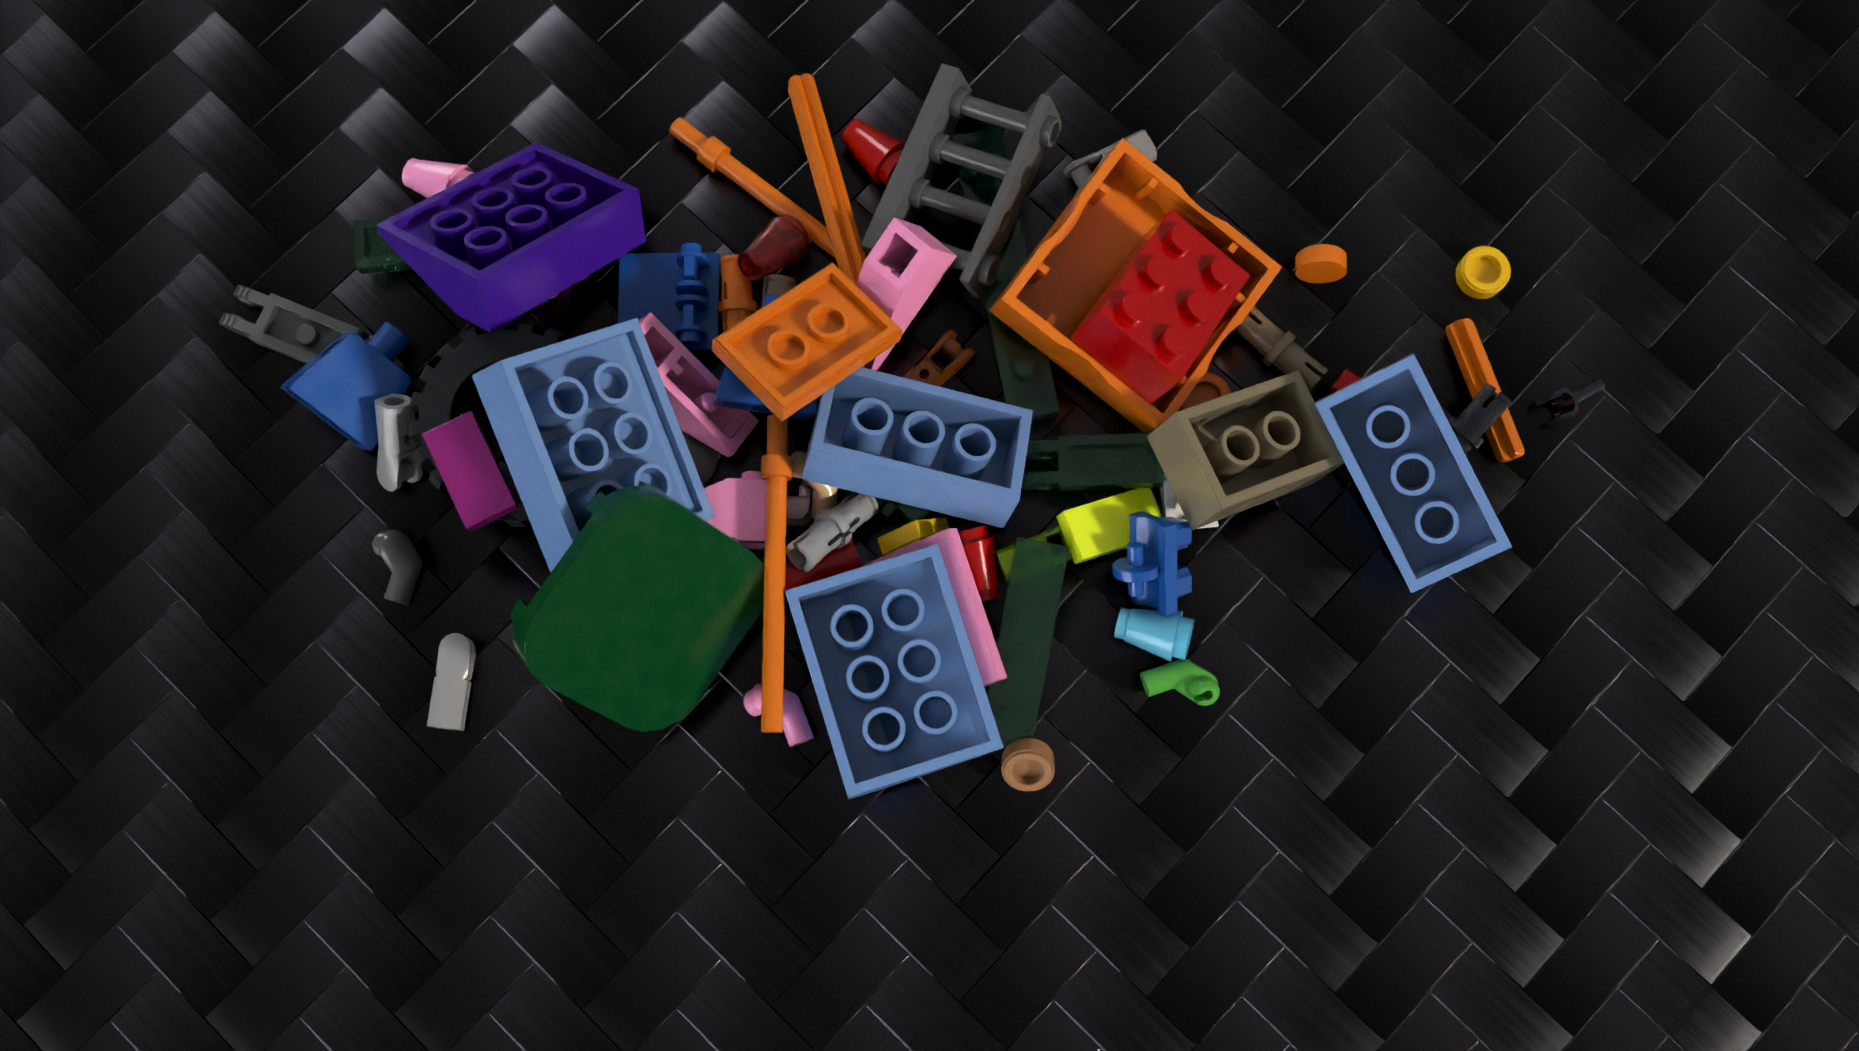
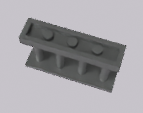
M941 63L861 246L869 254L893 218L913 223L919 209H923L925 206L983 225L971 252L941 242L957 255L950 267L963 271L959 278L961 283L971 296L981 299L987 285L991 286L998 277L1001 267L1000 255L1047 148H1052L1058 140L1061 131V117L1051 96L1042 93L1032 115L973 97L971 94L972 90L961 70ZM965 116L1022 133L1023 136L1012 160L953 142L951 137L959 119L962 120ZM948 161L1003 179L992 206L932 187L931 182L939 164Z

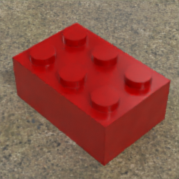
M1171 209L1141 238L1070 339L1151 405L1183 379L1250 275Z

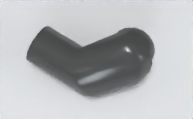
M396 529L380 531L373 539L372 548L376 555L381 556L392 572L384 599L409 606L422 568V558L409 537L403 532Z

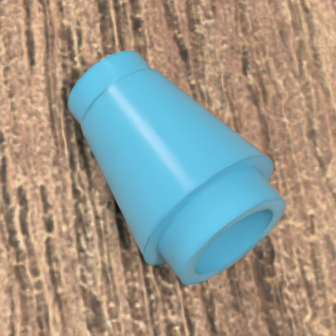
M1121 607L1114 637L1123 639L1127 643L1170 662L1173 657L1185 660L1195 619L1183 617V611H1178L1176 614L1165 617L1160 615L1158 610L1127 609Z

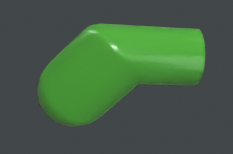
M1178 659L1140 672L1142 685L1148 697L1174 689L1198 705L1209 706L1215 703L1220 695V688L1216 677L1208 670L1188 659Z

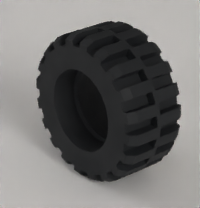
M524 320L518 323V329H513L508 324L492 333L482 334L474 327L461 333L464 339L463 343L455 348L447 343L437 352L442 360L435 368L429 365L425 366L419 377L425 384L422 393L413 392L409 408L419 417L418 420H411L408 423L409 436L411 440L419 445L414 452L419 466L430 474L429 480L451 500L452 498L422 434L469 411H472L478 418L484 406L472 375L500 360L567 340L568 338L564 333L552 327L544 332L537 322ZM501 468L520 508L492 523L498 524L500 521H505L512 527H528L530 520L509 468Z

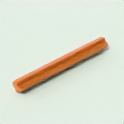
M808 73L800 76L794 75L789 79L788 92L837 265L856 285L866 256L861 246V238L814 78Z

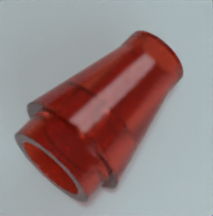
M791 216L771 218L749 247L738 256L737 261L741 272L751 280H758L765 274L800 261L804 257L805 250L809 245V236L805 227Z

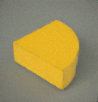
M946 517L914 520L877 538L882 555H887L949 528Z

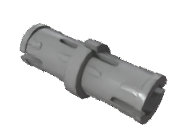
M851 491L849 495L832 509L822 510L815 516L814 524L786 546V554L791 563L799 570L804 568L805 572H808L831 550L835 548L841 549L851 541L852 533L877 514L878 503L875 497Z

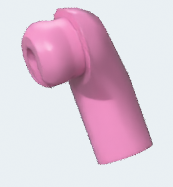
M762 683L754 685L753 689L747 691L744 696V707L754 717L761 715ZM783 688V730L789 747H793L813 739L814 736L800 698L795 693Z

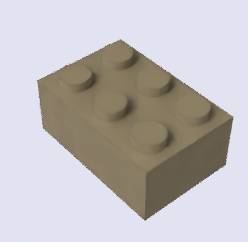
M1299 370L1175 412L1147 436L1191 530L1312 485L1345 463Z

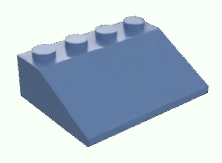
M638 318L500 360L472 375L550 573L593 515L584 506L599 491L606 496L626 486H638L639 481L658 487L666 495L705 520L715 517Z
M938 544L785 591L848 799L878 791L1004 748Z

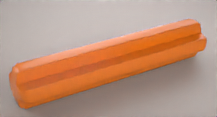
M1464 318L1448 325L1445 332L1472 400L1483 389L1482 387L1485 383L1495 387V392L1499 394L1501 392L1474 322L1469 318ZM1507 407L1486 431L1495 458L1501 463L1517 459L1525 451Z

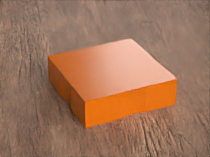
M1122 138L1103 157L990 307L989 311L1148 435L1175 412H1178L1207 372L1211 359L1221 342L1244 321L1282 266L1229 223L1201 208L1189 197L1176 180ZM1172 209L1245 270L1250 277L1183 379L1150 405L1070 338L1141 238Z

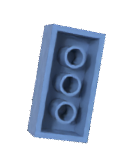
M1410 354L1315 402L1411 593L1512 547L1414 354Z
M861 367L819 396L801 479L1004 528L1020 500L1033 410Z

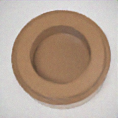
M1022 738L1011 742L1004 749L1001 773L1006 783L1020 791H1036L1047 786L1053 779L1055 772L1054 754L1046 743L1034 738Z

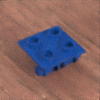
M684 243L681 245V252L628 253L620 258L618 324L635 318L640 320L651 312L689 351L712 350V340L719 336L717 302L719 301L720 253H702V246L700 244Z

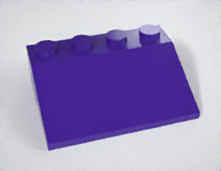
M537 142L376 225L378 234L457 315L489 333L507 326L512 320L534 307L548 302L551 297L573 284L587 279L590 274L612 261L624 257L629 251L646 242L638 188Z

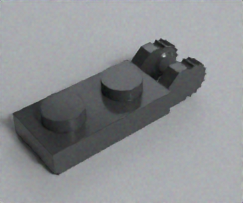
M237 285L233 295L241 303L262 310L256 324L248 322L238 315L223 313L219 321L220 325L248 337L256 344L306 364L345 332H354L365 341L369 336L358 327L273 293L268 296L242 285Z

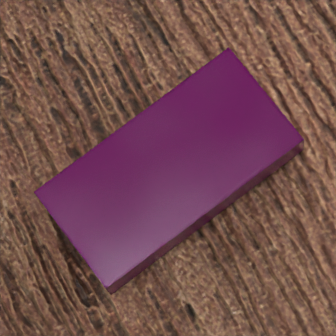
M472 411L422 434L462 522L468 531L472 532L520 508L478 418Z

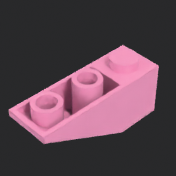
M893 218L864 260L856 286L902 329L903 334L957 255L921 226ZM895 345L863 367L877 371Z

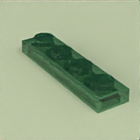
M1021 537L1015 538L996 639V646L1007 678L988 685L986 693L1004 747L1003 749L1015 740L1034 738L1069 552L1068 546Z

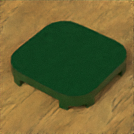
M639 481L638 486H626L606 496L599 491L584 506L593 515L530 603L518 598L510 618L514 622L513 644L517 652L515 655L540 682L626 728L648 732L665 729L680 721L698 703L758 619L764 604V564L736 538L729 536L675 501L658 487Z

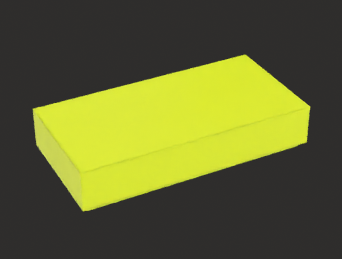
M1147 485L1065 510L1057 515L1056 518L1075 564L1127 548V544L1130 543V514L1143 511L1162 518L1151 488Z

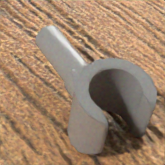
M802 479L799 486V496H787V526H803L811 521V496L813 488L804 479Z

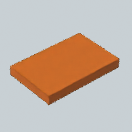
M831 263L712 340V352L782 422L898 343L901 339L902 329L834 263Z

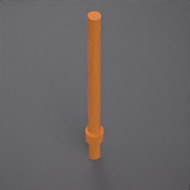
M681 117L672 123L669 133L697 154V161L712 172L719 170L836 259L826 226L730 155L731 149L715 136L708 138Z
M774 414L767 416L766 455L761 457V479L766 480L762 733L783 732L787 481L792 480L793 457L788 455V418L781 422Z

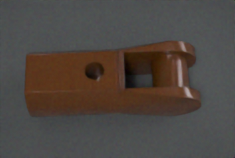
M951 329L942 335L901 377L940 387L971 360L975 351L971 347L965 349L955 339L957 333ZM941 353L951 362L943 371L933 362Z

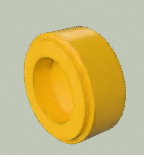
M1479 246L1471 249L1459 261L1455 276L1458 286L1465 294L1476 299H1487L1495 296L1506 286L1510 279L1511 268L1508 259L1501 251L1490 246Z

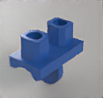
M1143 511L1130 514V543L1127 544V557L1114 561L1112 564V574L1117 580L1128 582V595L1131 596L1132 603L1153 607L1158 610L1160 615L1165 617L1178 613L1177 599L1192 592L1191 573L1186 566L1177 563V551L1187 548L1192 543V530L1189 523L1175 517L1160 518Z

